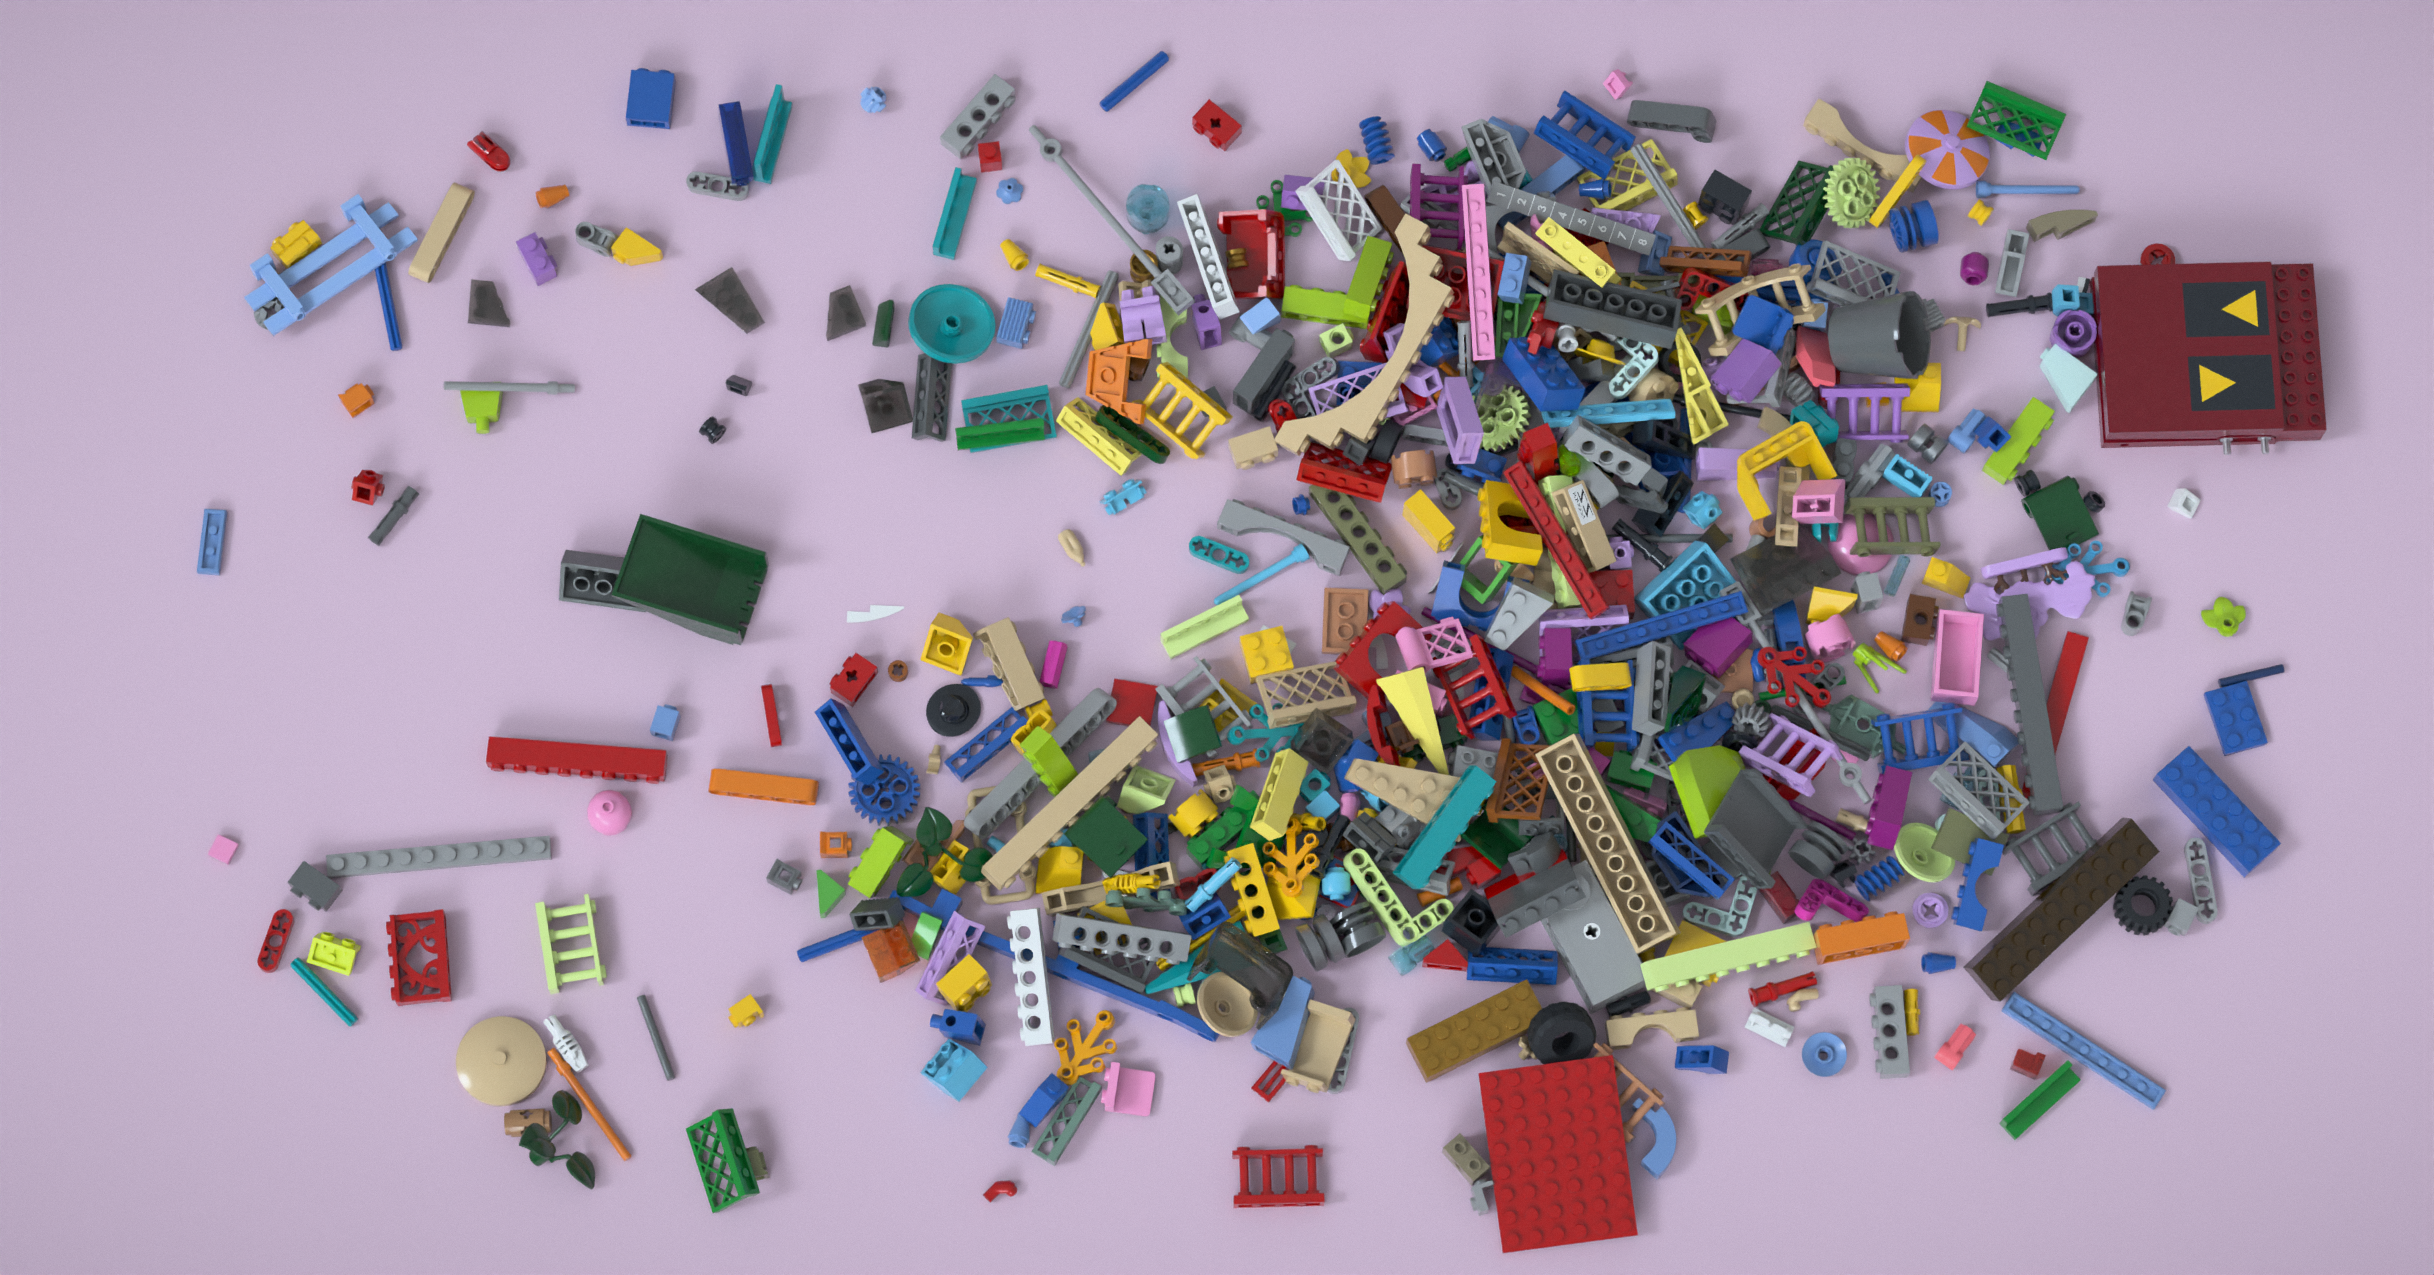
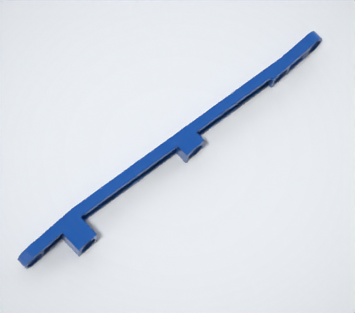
M944 889L941 890L932 908L911 897H900L897 895L896 890H893L889 898L898 897L903 910L918 918L925 911L943 919L944 921L940 928L945 931L953 912H958L963 904L962 898ZM969 925L965 933L966 938L974 934L975 927ZM985 931L982 932L977 945L1015 959V951H1011L1010 941ZM1027 948L1023 950V958L1025 960H1032V950ZM1059 954L1056 960L1045 956L1047 973L1175 1023L1211 1042H1216L1220 1035L1201 1019L1163 1000L1158 1002L1079 970L1080 964Z

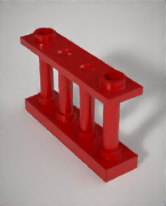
M1478 634L1469 638L1472 643L1470 648L1473 657H1478L1480 662L1477 669L1452 682L1448 671L1469 659L1432 668L1435 676L1438 679L1440 678L1458 720L1456 725L1459 732L1470 739L1476 738L1472 728L1491 717L1503 714L1511 719L1517 715L1484 638ZM1481 676H1486L1488 681L1487 687L1461 701L1459 700L1456 693L1457 689ZM1489 695H1494L1496 699L1495 706L1468 720L1464 711L1465 708Z
M1306 1145L1304 1149L1250 1150V1147H1237V1151H1232V1159H1239L1240 1192H1238V1195H1234V1208L1324 1206V1193H1319V1190H1317L1316 1157H1323V1148H1318L1317 1145ZM1307 1157L1308 1190L1306 1194H1297V1191L1294 1190L1293 1158ZM1262 1158L1263 1191L1261 1195H1252V1192H1249L1248 1159ZM1271 1158H1284L1285 1191H1283V1194H1274V1191H1272Z

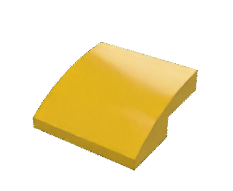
M1221 678L1218 682L1241 711L1245 709L1249 713L1250 708L1258 704L1224 678ZM1217 689L1199 707L1208 705L1210 711H1212L1225 698ZM1229 707L1213 720L1217 731L1223 730L1239 716L1232 707Z

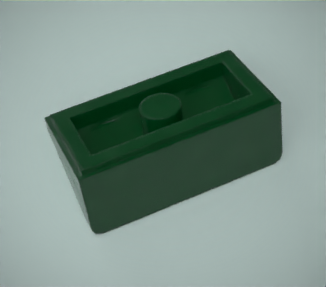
M887 300L878 305L873 346L886 348L889 346L895 310L893 300Z

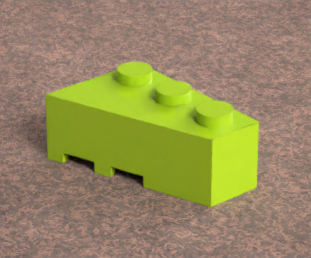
M893 826L882 827V829L878 828L872 837L874 842L871 847H867L860 856V859H862L858 867L855 866L848 876L850 878L848 885L868 898H874L890 876V871L895 863H899L901 860V853L906 845H911L914 841Z

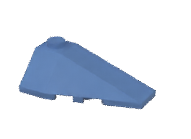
M1935 702L1928 710L1942 708V704L1945 703ZM1962 707V712L1954 713L1959 745L1961 746L1964 742H1967L1994 769L2018 745L2017 737L2005 726ZM1946 716L1932 717L1933 721L1948 734Z

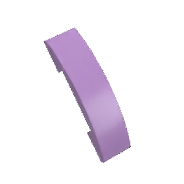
M1164 700L1160 701L1158 708V731L1163 751L1176 773L1192 787L1197 786V778L1189 760L1177 763L1163 722L1171 718Z

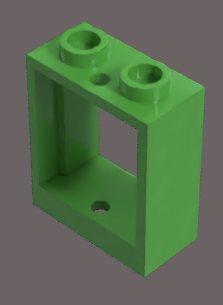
M1482 535L1477 538L1459 564L1465 565L1461 586L1483 605L1492 601L1508 579V575H1511L1519 563L1498 560L1504 567L1490 586L1487 587L1466 569L1482 547Z

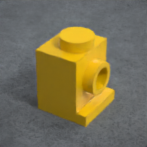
M751 994L728 1009L730 1013L728 1019L734 1028L751 1025L756 1021L755 1017L758 1015L760 1018L764 1017L762 1009Z

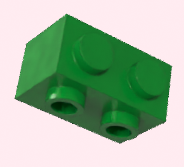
M1624 750L1614 751L1606 781L1649 793L1655 773L1642 768L1639 771L1630 769L1633 758L1632 753ZM1649 758L1648 763L1657 766V763Z

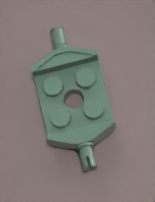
M1852 694L1838 704L1832 705L1829 703L1825 708H1821L1831 715L1829 730L1871 749V758L1873 759L1884 752L1880 726L1875 727L1871 724V720L1877 719V715L1886 713ZM1862 719L1866 720L1869 723V728L1861 730L1857 722ZM1896 723L1889 724L1892 748L1904 755L1906 751L1905 745L1896 741Z

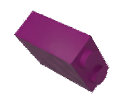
M1734 618L1699 627L1684 643L1685 656L1689 661L1691 659L1693 662L1701 665L1702 669L1710 675L1713 674L1720 678L1753 642L1752 631Z

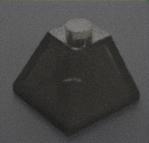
M876 379L858 384L871 433L913 422L903 382Z

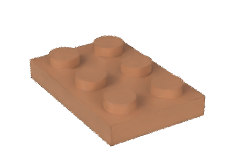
M1324 588L1322 654L1346 653L1351 647L1349 645L1351 640L1363 633V626L1366 624L1368 616L1367 589Z

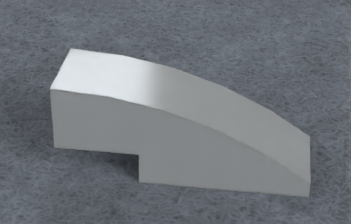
M2007 229L1995 293L2017 297L2030 233Z

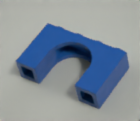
M1444 560L1431 616H1434L1439 621L1449 617L1459 618L1461 626L1468 627L1472 625L1486 632L1500 604L1486 612L1475 611L1466 606L1460 595L1465 565ZM1508 575L1503 598L1510 584L1512 583L1514 576ZM1518 578V579H1521V580H1523V581H1525V582H1527V583H1530V580Z

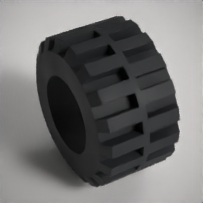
M2143 875L2141 878L2136 876L2119 890L2114 899L2113 910H2116L2114 916L2116 919H2120L2118 924L2121 927L2123 925L2127 927L2125 929L2127 932L2132 930L2134 935H2139L2140 933H2143V936L2149 935L2150 932L2155 933L2159 928L2161 929L2169 919L2173 906H2171L2173 898L2169 897L2170 890L2168 888L2164 889L2163 886L2165 884L2162 881L2157 883V878L2152 877L2148 879L2147 875ZM2136 895L2149 897L2154 903L2155 913L2151 916L2137 914L2131 905L2132 897Z

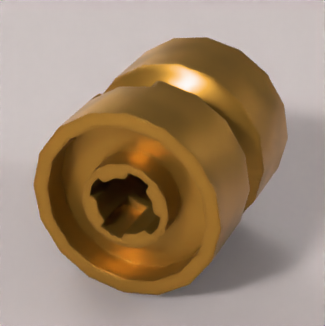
M1143 250L1158 267L1156 255L1149 250ZM1133 254L1130 259V276L1132 280L1137 283H1142L1145 280L1153 281L1155 277L1138 257Z

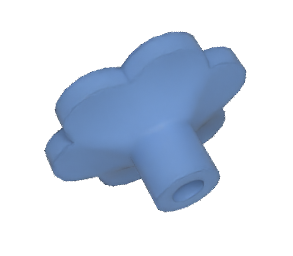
M1014 178L1002 180L999 182L996 195L1005 204L1018 202L1021 199L1020 194L1023 192V186L1018 184Z
M1075 606L1063 613L1062 623L1073 622L1075 627L1082 625L1081 617L1085 615V606Z

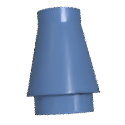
M1018 1113L1008 1135V1143L1017 1148H1025L1027 1143L1030 1142V1123Z

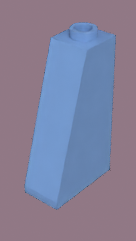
M1295 976L1291 977L1251 1040L1255 1051L1290 1070L1294 1067L1309 1016L1307 1006L1310 999L1313 1000L1315 995L1312 983L1304 977H1300V979Z

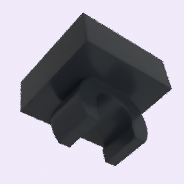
M1848 859L1834 865L1835 867L1830 876L1842 888H1845V878L1849 877L1852 883L1856 881L1853 874L1857 873V869Z

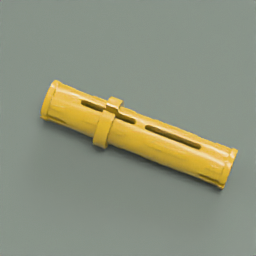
M1041 263L1038 265L1035 274L1036 277L1073 289L1075 293L1081 292L1092 296L1095 299L1101 288L1100 285L1083 280L1081 276L1075 277Z

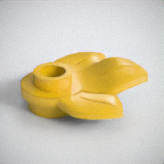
M1348 149L1343 150L1337 155L1336 160L1340 161L1356 188H1362L1371 183L1370 177L1365 174L1369 166L1367 157L1352 158ZM1336 168L1332 171L1331 178L1333 181L1338 182L1339 172Z

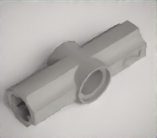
M1880 444L1870 459L1862 464L1855 474L1854 480L1845 490L1844 498L1846 501L1849 498H1864L1869 490L1877 485L1884 474L1883 472L1896 455L1889 446Z

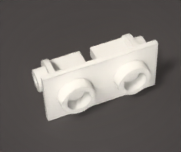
M1756 1008L1753 1009L1744 1027L1783 1047L1786 1046L1794 1030L1793 1026Z

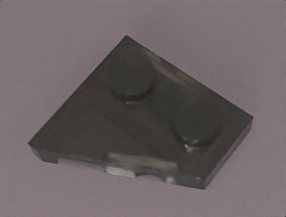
M850 285L830 293L826 332L827 341L866 326L865 319Z

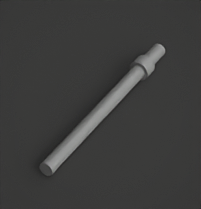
M444 381L443 384L444 390L547 392V394L557 395L558 392L574 393L575 391L574 384H558L557 381H548L547 383Z

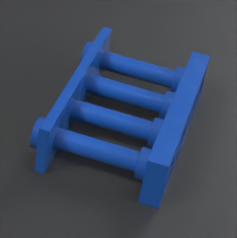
M1564 90L1557 104V107L1560 109L1551 120L1543 115L1535 128L1534 134L1606 180L1615 164L1612 158L1621 148L1626 152L1629 151L1636 136ZM1567 113L1578 120L1569 131L1558 125ZM1585 125L1596 131L1587 143L1576 137ZM1602 137L1614 143L1605 154L1594 148Z
M1580 659L1575 666L1590 665V660ZM1633 660L1626 662L1629 664L1631 687L1624 688V691L1597 690L1577 692L1578 729L1588 751L1596 742H1626L1627 752H1632L1639 744V732L1632 730L1634 681L1636 677V668L1633 667ZM1594 699H1623L1625 712H1595L1592 709V701ZM1595 720L1625 721L1626 734L1596 733V731H1593V723Z
M1955 703L1942 704V708L1896 716H1890V714L1877 715V719H1872L1871 724L1875 727L1880 726L1885 756L1883 762L1877 763L1878 772L1884 774L1886 766L1907 771L1942 765L1960 747L1954 713L1962 712V707L1955 706ZM1945 715L1950 747L1947 752L1940 753V750H1937L1932 717ZM1924 719L1928 745L1927 755L1918 756L1915 753L1911 727L1912 720ZM1902 722L1907 755H1905V759L1896 760V757L1893 755L1889 724ZM1964 750L1960 752L1961 761L1969 760V754Z

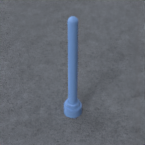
M1986 181L1976 182L1977 198H1986L1991 194H2078L2080 192L2079 186L1991 185V183Z

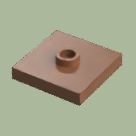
M1746 649L1720 678L1713 674L1711 675L1725 686L1721 693H1734V691L1740 688L1748 689L1751 693L1753 692V672L1750 663L1753 649Z

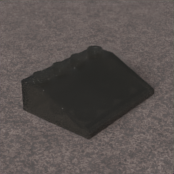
M1798 523L1797 547L1775 545V536L1730 559L1762 617L1807 594L1814 587H1820L1842 574L1832 555L1800 523Z

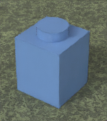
M667 704L664 707L657 706L650 728L652 736L673 741L681 717L676 707Z

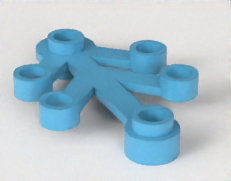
M2092 541L2088 552L2080 561L2086 573L2092 575L2113 573L2117 577H2123L2128 573L2130 564L2124 558H2117L2113 563L2088 566L2093 558L2099 555L2103 549L2101 542ZM2075 543L2071 544L2067 549L2068 558L2061 561L2058 565H2052V567L2056 570L2064 571L2072 559L2080 555L2081 547ZM2097 545L2099 551H2094L2092 546ZM2076 548L2078 553L2073 554L2070 549ZM2123 563L2125 565V568L2120 569L2118 568L2117 564ZM2068 573L2063 574L2064 577L2069 578ZM2052 574V578L2056 583H2064L2061 577L2055 578ZM2094 579L2095 584L2091 588L2100 597L2108 596L2111 590L2109 584L2105 582L2100 583ZM2100 587H2105L2107 592L2102 593Z

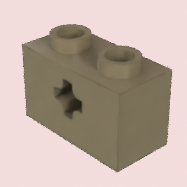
M1461 1133L1443 1147L1442 1153L1471 1186L1489 1172L1490 1166Z

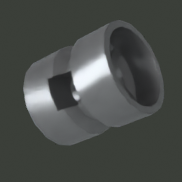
M1924 423L1912 436L1907 445L1916 453L1921 452V457L1932 464L1945 450L1949 442L1940 435L1935 436L1934 430ZM1931 441L1933 445L1928 449L1925 446Z

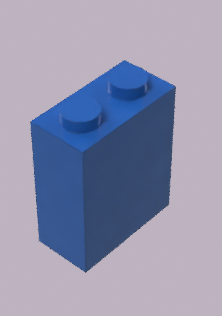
M645 68L631 70L626 110L627 126L670 129L676 84L674 73L668 70L652 72Z

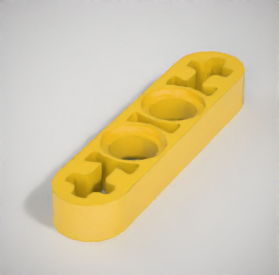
M1918 154L1913 158L1876 209L1869 223L1877 229L1889 216L1890 209L1897 205L1925 166L1927 161Z

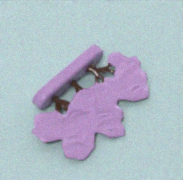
M2058 548L1981 568V574L1984 579L1997 577L1998 582L1994 587H1988L1980 582L1974 583L1969 593L1964 595L1968 610L1984 614V638L1994 640L2001 637L1999 627L2002 625L2001 617H1998L1996 613V604H1999L1998 602L2001 597L2028 594L2036 640L2040 632L2039 627L2048 620L2046 611L2049 608L2056 609L2065 617L2080 618L2085 610V605L2092 598L2090 588L2095 584V576L2086 573L2083 564L2078 561L2069 563L2064 571L2054 569L2052 567L2053 563L2061 562L2068 558L2067 549ZM2041 566L2044 567L2047 574L2041 582L2032 583L2029 581L2027 570ZM2021 571L2022 579L2013 586H2009L2003 578L2004 575ZM2068 573L2069 578L2064 577L2063 574ZM2052 574L2055 577L2059 575L2064 580V583H2056L2052 578ZM2047 578L2051 581L2049 584H2046ZM2001 587L2002 594L1999 595L1997 594V589Z

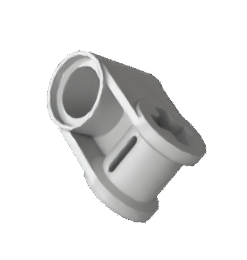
M581 222L575 229L578 244L602 256H610V249L614 241L618 239L615 233L589 222ZM589 231L591 235L584 238L580 236V233Z
M2130 591L2121 623V629L2124 634L2134 636L2139 633L2148 613L2152 597L2145 598L2135 595L2133 591ZM2128 620H2134L2138 626H2130Z

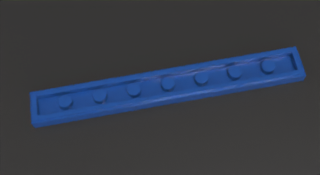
M1742 591L1577 639L1575 640V645L1580 659L1591 660L1746 614L1749 611Z

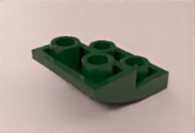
M1208 705L1195 708L1163 721L1177 763H1182L1222 747Z

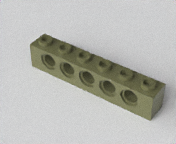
M1315 485L1309 486V495L1342 540L1350 547V551L1380 592L1385 595L1391 589L1399 588L1406 583V569L1401 563L1397 564L1393 559L1395 556L1390 547H1385L1380 541L1382 539L1381 535L1375 528L1372 530L1369 526V519L1363 511L1359 512L1355 507L1356 501L1354 498L1342 492ZM1336 495L1340 500L1332 503L1328 500V497ZM1345 512L1350 513L1352 518L1344 520L1341 514ZM1362 530L1365 535L1363 537H1356L1353 532ZM1374 547L1378 552L1370 555L1366 552V549ZM1386 564L1390 567V570L1382 572L1379 566Z

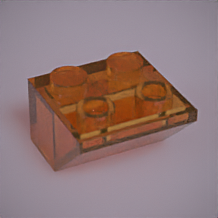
M903 920L899 921L895 928L880 929L862 937L863 945L880 983L901 975L920 962L918 953Z

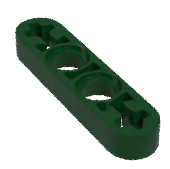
M1104 405L1099 408L1095 418L1101 425L1153 462L1158 464L1166 462L1170 454V450L1166 445L1128 418L1120 415L1118 411Z

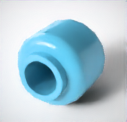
M1342 867L1327 868L1326 876L1322 879V892L1324 895L1330 896V900H1343V896L1351 892L1350 874L1344 871Z

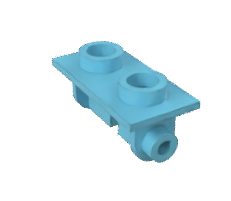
M1133 478L1122 484L1123 488L1115 491V489L1103 495L1104 499L1099 502L1104 505L1107 504L1105 510L1108 515H1115L1126 508L1125 498H1127L1131 505L1144 497V494L1147 493L1145 488L1138 486L1142 483L1141 480L1136 479L1134 481Z

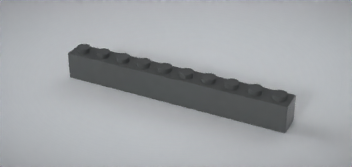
M2028 594L2003 596L1999 600V604H1996V613L1998 617H2001L2002 621L1999 630L2001 638L2005 639L2006 646L2003 647L2004 659H2008L2009 663L2007 678L2008 681H2012L2013 689H2010L2011 701L2015 702L2016 705L2014 721L2016 724H2019L2020 732H2017L2018 744L2022 745L2023 748L2021 763L2022 766H2026L2027 775H2024L2026 788L2030 790V796H2028V801L2030 802L2028 804L2029 809H2033L2034 816L2059 813L2064 807Z

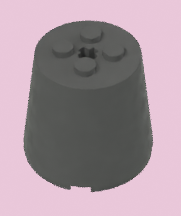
M1907 291L1835 308L1829 322L1828 342L1830 355L1836 369L1845 373L1918 379L1919 375H1923L1929 361L1931 335L1930 330L1926 331L1925 319L1928 318V314L1919 294L1914 291Z

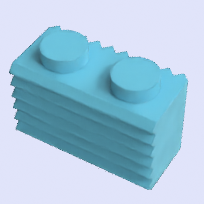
M1899 454L1894 456L1882 476L1911 497H1922L1932 481V476H1928L1924 471L1921 472V469H1918L1917 466L1914 467V464H1910V461L1907 462L1903 457H1899Z

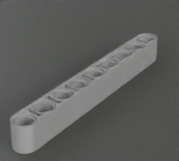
M1096 688L1053 729L1050 735L1053 736L1066 757L1115 710L1117 705L1116 699L1101 688ZM1024 758L966 816L964 826L980 839L987 838L1042 783L1039 779L1041 775L1031 768L1033 764Z

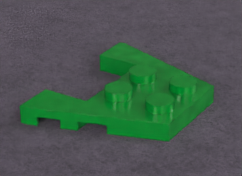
M1236 785L1230 804L1246 809L1249 813L1235 848L1253 843L1261 868L1267 862L1275 864L1277 860L1273 857H1268L1262 848L1265 843L1272 842L1280 851L1287 834L1285 833L1284 836L1269 841L1253 830L1250 825L1259 800L1242 786ZM1213 847L1206 866L1214 869L1222 868L1225 865L1224 857L1227 856L1226 851ZM1247 863L1240 864L1242 868H1250Z

